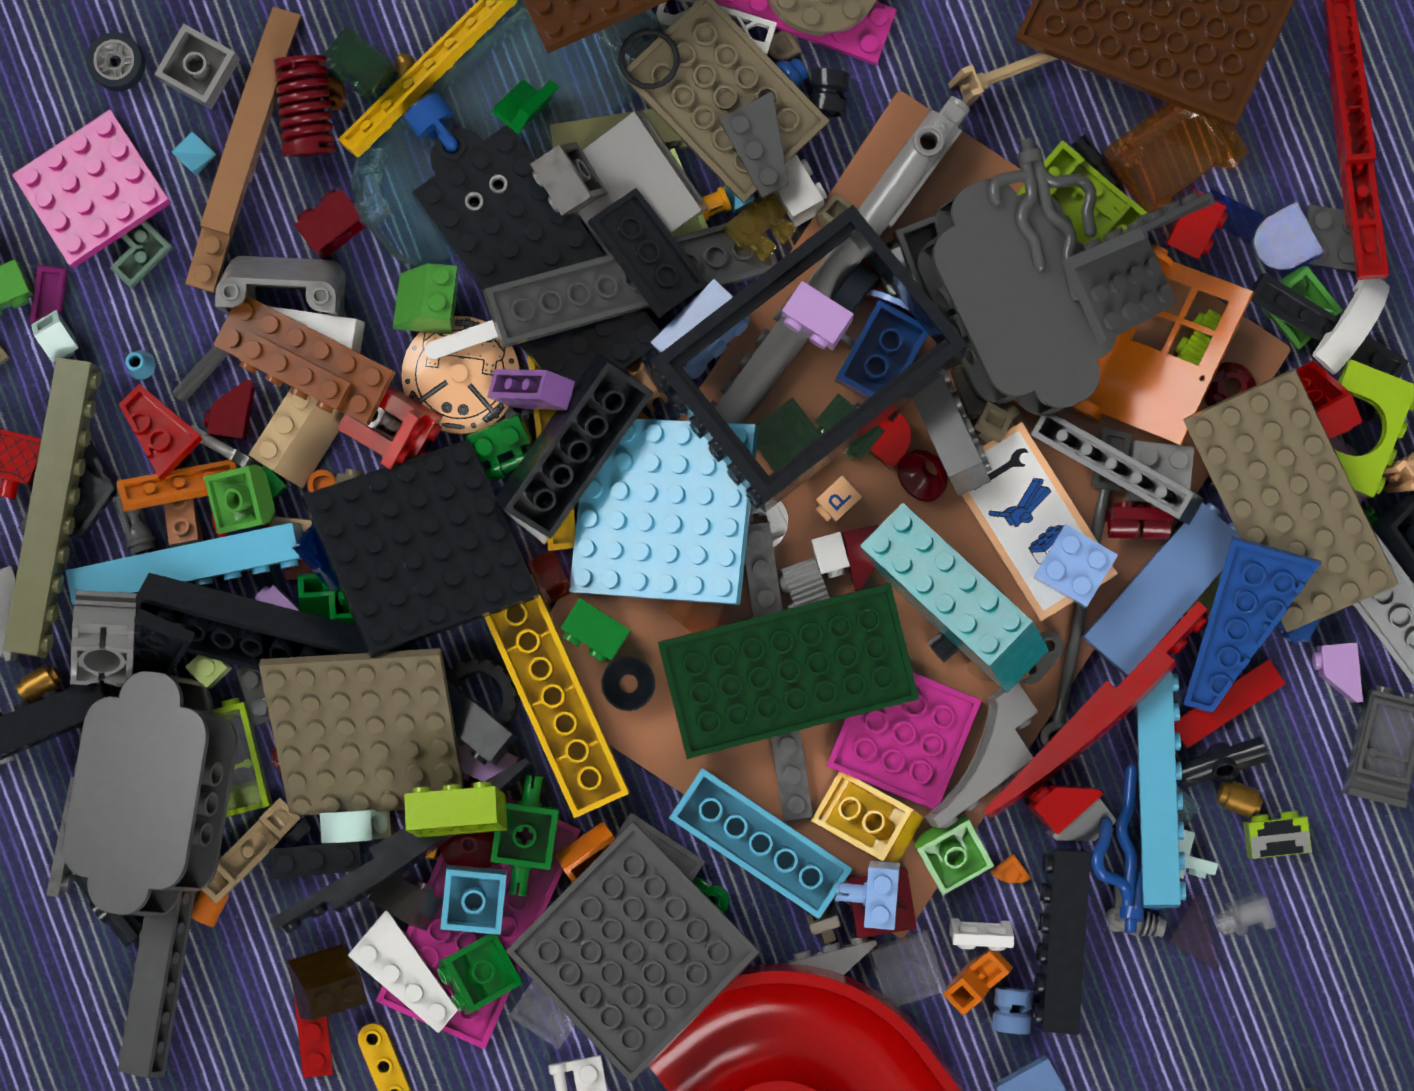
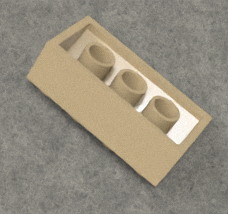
M290 389L248 455L303 489L308 482V478L315 471L340 432L337 428L345 413L336 409L329 413L316 406L317 399L308 396L307 400H304L292 394Z

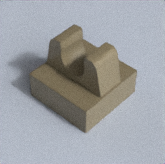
M987 402L974 426V429L979 431L977 437L987 443L991 439L1000 443L1014 416L991 402Z
M834 906L826 908L820 919L812 914L806 915L813 936L821 933L825 944L836 941L833 929L841 925Z

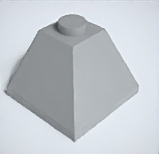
M1099 798L1059 835L1047 831L1046 834L1055 840L1096 841L1099 838L1101 819L1109 817L1112 820V825L1117 820Z

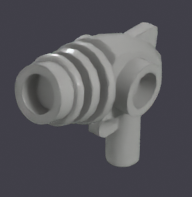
M1114 886L1116 907L1107 911L1106 920L1109 922V931L1124 932L1125 921L1119 919L1122 895L1120 890ZM1146 911L1143 922H1137L1136 933L1127 934L1137 936L1140 932L1141 936H1145V934L1151 936L1153 932V937H1163L1167 921L1160 916H1157L1155 920V915L1151 914L1150 916V912Z

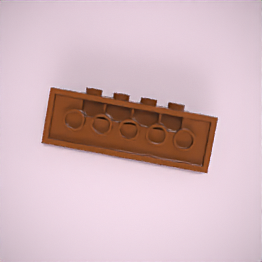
M247 295L241 305L231 308L213 344L242 360L239 365L240 367L254 374L259 369L267 373L265 380L279 387L284 382L292 386L290 391L292 394L304 400L311 396L318 400L317 407L329 413H332L334 409L339 410L366 425H370L396 373Z

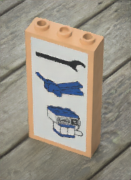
M1011 422L1000 443L994 440L988 443L983 440L980 441L992 470L987 472L991 482L961 495L1036 617L1042 622L1073 602L1034 578L1064 525L1067 524L1095 542L1097 540L1023 423L1015 425L1014 422ZM1113 565L1100 585L1118 574Z

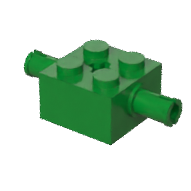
M524 774L522 801H518V803L506 801L507 830L494 832L490 861L509 864L512 867L508 894L516 895L518 883H520L518 896H527L530 870H533V868L552 869L560 809L544 807L539 803L544 777L535 776L534 787L532 788L533 775ZM525 827L529 828V833L533 834V838H530L527 843H523V838L518 836V832H522Z

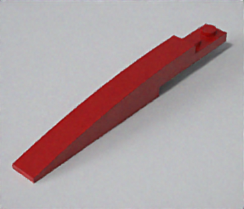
M1324 0L1339 172L1346 228H1350L1356 278L1357 280L1387 278L1389 270L1374 161L1377 157L1355 0Z
M1198 601L1117 688L1106 681L983 812L990 819L1001 813L1067 766L1123 719L1176 667V662L1170 655L1172 653L1177 655L1188 643L1185 639L1193 631L1198 633L1207 624L1208 609Z

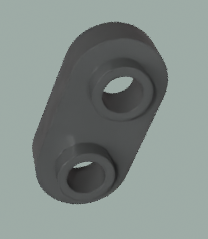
M1052 631L1040 633L1044 642L1050 640L1054 643V649L1051 652H1047L1034 665V674L1020 680L1021 682L1026 684L1037 683L1060 657L1064 649V643L1057 633Z

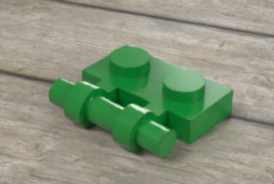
M520 413L474 431L465 437L466 440H470L480 463L489 460L491 468L484 470L488 481L494 478L500 480L507 477V473L514 471L527 454L523 445L532 441V437ZM512 450L515 458L503 462L500 455Z

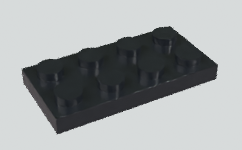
M637 188L588 221L589 226L659 319L708 284Z

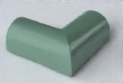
M144 221L121 237L130 248L110 269L133 289L173 247L147 221Z

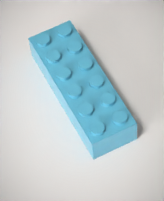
M703 767L669 816V819L818 919H820L836 895L837 882L844 883L852 871L851 866Z

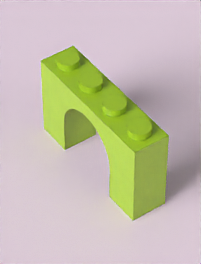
M1350 359L1345 363L1338 382L1351 392L1352 396L1368 402L1376 409L1381 419L1382 430L1376 446L1362 456H1351L1337 450L1335 451L1355 493L1367 498H1373L1375 493L1380 494L1384 487L1386 478L1382 476L1386 466H1391L1396 457L1397 450L1393 448L1397 438L1402 439L1407 430L1408 422L1405 421L1409 410H1414V384Z

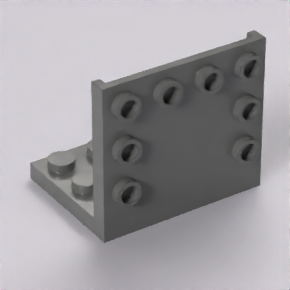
M1196 191L1176 202L1173 201L1158 208L1155 212L1150 211L1136 218L1137 221L1127 225L1126 229L1123 230L1121 227L1106 234V239L1102 241L1100 237L1083 244L1084 250L1061 261L1099 344L1120 335L1177 304L1173 291L1162 271L1160 262L1148 240L1147 232L1216 203L1211 192L1199 196Z

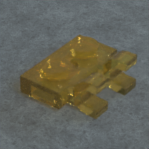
M769 195L763 199L761 197L757 198L728 222L723 230L742 250L750 246L756 255L764 261L772 254L771 251L776 248V245L769 238L762 235L771 229L780 242L784 244L792 238V234L797 228L790 221L782 219L787 211L772 195Z

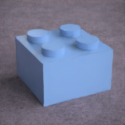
M1065 524L1034 578L1086 608L1118 555Z

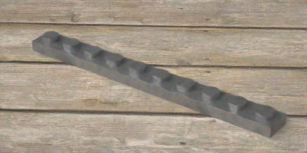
M770 522L749 525L745 566L753 617L782 610ZM800 730L771 737L783 821L813 817Z

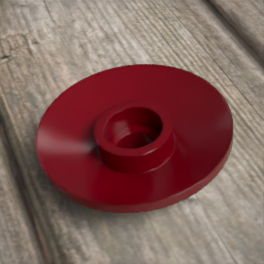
M495 831L454 835L440 846L443 859L448 865L490 867L493 864L490 861ZM471 839L474 842L473 850L468 851L464 848L465 840Z

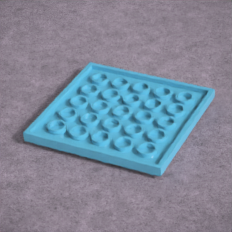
M635 419L579 499L569 592L740 605L751 503L745 496L747 494L746 488L742 483L737 486L727 474L726 463L723 460L720 462L715 460L708 450V441L704 436L699 439L689 426V421ZM727 423L756 459L759 426L755 424Z

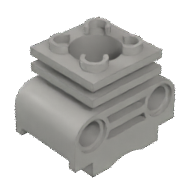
M76 590L72 623L70 684L88 685L104 681L107 684L123 687L124 683L133 675L134 631L136 628L134 618L136 616L137 594Z

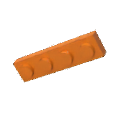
M231 460L177 469L173 470L162 482L157 474L116 481L123 512L208 496L204 476L237 469L236 464Z

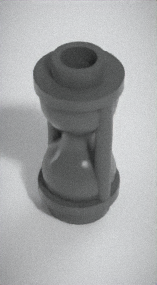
M116 491L117 497L112 498V502L116 505V509L122 519L127 549L131 550L132 555L155 549L153 542L156 539L155 536H152V531L147 525L143 508L123 512L119 494Z

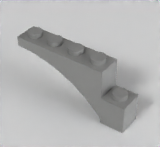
M1019 682L1008 693L1000 688L986 698L989 703L988 714L976 753L954 789L938 806L925 816L932 827H943L945 829L953 825L958 820L957 815L965 809L970 811L976 808L982 802L980 798L988 792L993 794L1004 787V781L1011 775L1017 776L1034 758L1015 730L1016 728L1020 730L1032 722L1031 717L1038 712Z

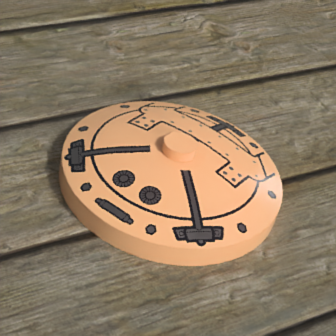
M454 316L452 334L485 323V321L467 316ZM420 332L409 345L403 360L401 376L404 393L443 416L439 425L442 426L441 431L446 433L470 434L501 420L509 406L487 398L495 369L520 370L513 347L502 348L497 337L433 360L426 356L425 346L431 341L450 334Z

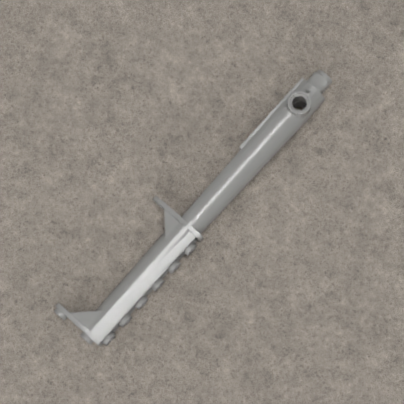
M951 96L939 113L934 110H930L858 209L859 213L879 237L886 228L889 230L892 228L961 134L962 130L958 127L971 109L958 98ZM920 140H930L934 145V149H924L920 144ZM849 237L823 258L806 284L832 300L841 285L863 260L865 255ZM784 304L773 318L777 323L772 330L769 331L765 328L755 342L759 345L753 355L748 352L738 365L742 371L736 379L730 376L720 391L724 395L720 401L716 403L712 400L711 402L712 406L726 423L745 424L811 337L801 330L799 333H796L784 325L783 322L785 320L781 318ZM845 333L840 339L850 347L855 343Z

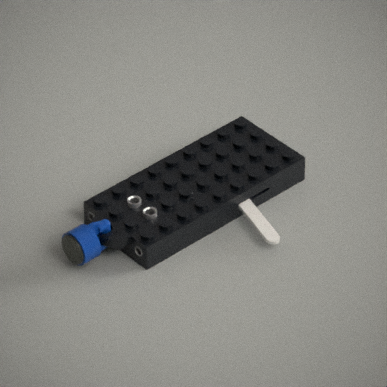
M435 91L424 95L405 111L403 118L417 138L423 139L429 136L434 143L431 150V167L435 175L413 190L412 197L482 294L485 288L605 256L574 213L561 216L560 212L557 213L551 207L548 201L549 194L544 186L541 187L533 177L532 172L534 170L530 164L535 159L509 126L505 125L485 140L476 132L465 128L451 129L447 122L453 117L454 111L440 92ZM641 309L519 344L538 370L551 371L575 381V385L597 352L626 371L632 364L641 361L656 350L651 341L661 331L646 310ZM493 320L429 342L425 346L426 356L429 359L435 360L497 338L498 335Z

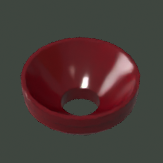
M1221 363L1204 398L1206 405L1210 407L1232 397L1227 395L1223 388L1227 379H1235L1239 382V393L1256 386L1252 373L1243 365L1237 363Z
M913 450L899 461L897 467L899 480L903 488L914 498L931 502L939 498L946 490L948 476L938 456L924 450ZM926 462L931 463L936 468L937 475L931 474L927 470Z

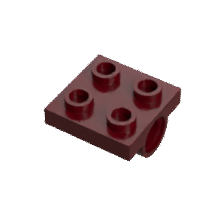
M1121 501L1114 503L1112 508L1107 509L1105 522H1107L1108 538L1136 539L1138 523H1140L1141 539L1169 540L1171 521H1174V516L1151 503L1143 504V508L1136 507V502Z

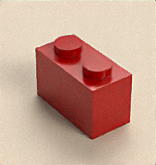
M1193 188V190H1192V192H1191V193H1194V192L1197 191V193H1198L1199 196H1202V195L1205 194V193H1203V192H1201V191H1199V190H1197V189H1195V188ZM1214 198L1216 203L1177 219L1166 243L1198 260L1202 253L1207 255L1215 240L1211 238L1216 227L1221 229L1228 216V213L1224 211L1227 207L1226 204Z

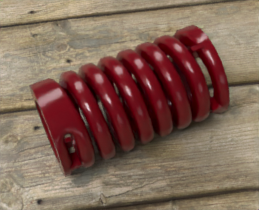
M298 55L273 59L275 82L279 84L276 88V93L280 95L277 99V104L282 107L279 109L278 114L280 118H283L279 123L280 128L284 130L281 132V139L284 140L282 141L283 157L316 156L336 152L333 142L334 136L332 134L306 135L333 130V124L330 122L309 123L330 120L332 118L330 111H311L330 108V100H307L328 97L330 90L327 88L304 89L327 86L329 79L327 77L299 78L305 75H326L328 68L323 66L327 65L326 55ZM325 143L326 147H320L318 144Z

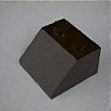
M343 944L286 961L300 1019L316 1020L368 1003L361 974L353 960L348 956V952Z

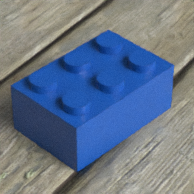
M879 300L836 376L835 382L868 399L913 363L928 336V332L918 320Z

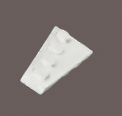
M386 909L348 956L439 1033L458 1010L452 998L427 966L425 960L419 955L409 941L410 939L394 920L393 915Z

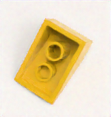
M839 771L811 821L879 861L898 863L924 817L914 809L865 782Z

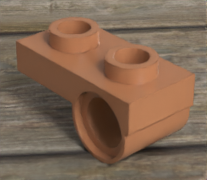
M195 498L164 504L170 548L203 541L201 526L197 519Z

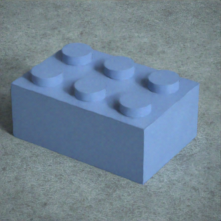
M713 279L651 341L652 345L661 353L733 296ZM749 316L682 366L691 379L701 376L706 369V365L714 357H719L726 350L727 344L735 336L741 335L747 329L748 323L751 321Z

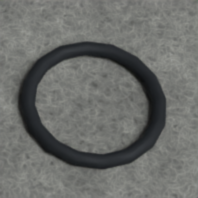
M645 28L633 32L624 40L619 50L618 63L622 75L629 83L641 89H656L665 86L674 78L679 68L680 54L676 43L668 34L658 29ZM643 35H656L664 39L671 47L674 55L673 67L670 73L663 80L655 83H642L634 79L627 71L625 65V52L629 44L637 37Z

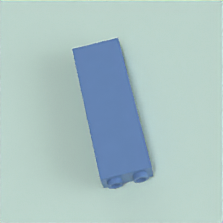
M1202 502L1190 525L1183 521L1170 535L1169 540L1164 541L1082 634V639L1124 676H1128L1154 649L1221 573L1232 537L1240 538L1232 522L1229 525L1220 518L1222 513L1211 503L1205 505Z

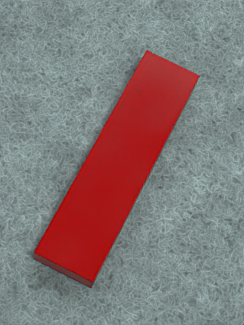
M1266 659L1236 679L1212 713L1192 708L1180 716L1179 721H1174V731L1180 732L1181 742L1187 749L1286 683L1271 660Z

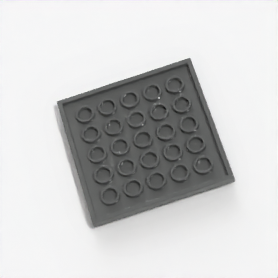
M632 822L506 950L513 960L630 1083L634 1082L761 953L635 822Z

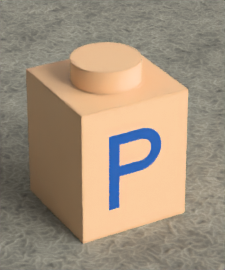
M841 476L815 500L819 505L815 510L826 522L832 519L836 523L862 496Z

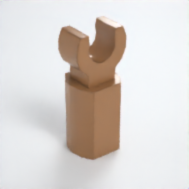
M637 361L627 368L626 372L644 383L654 392L646 404L650 411H655L652 405L655 398L660 397L665 404L668 402V397L655 385L652 380L653 376L644 362Z

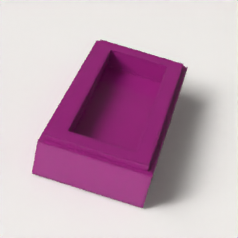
M37 265L30 324L35 323L55 310L62 317L68 269Z

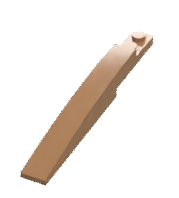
M272 7L200 225L202 230L185 282L188 286L216 293L247 187L252 182L278 96L276 88L279 84L275 82L273 59L290 56L302 17L300 14Z

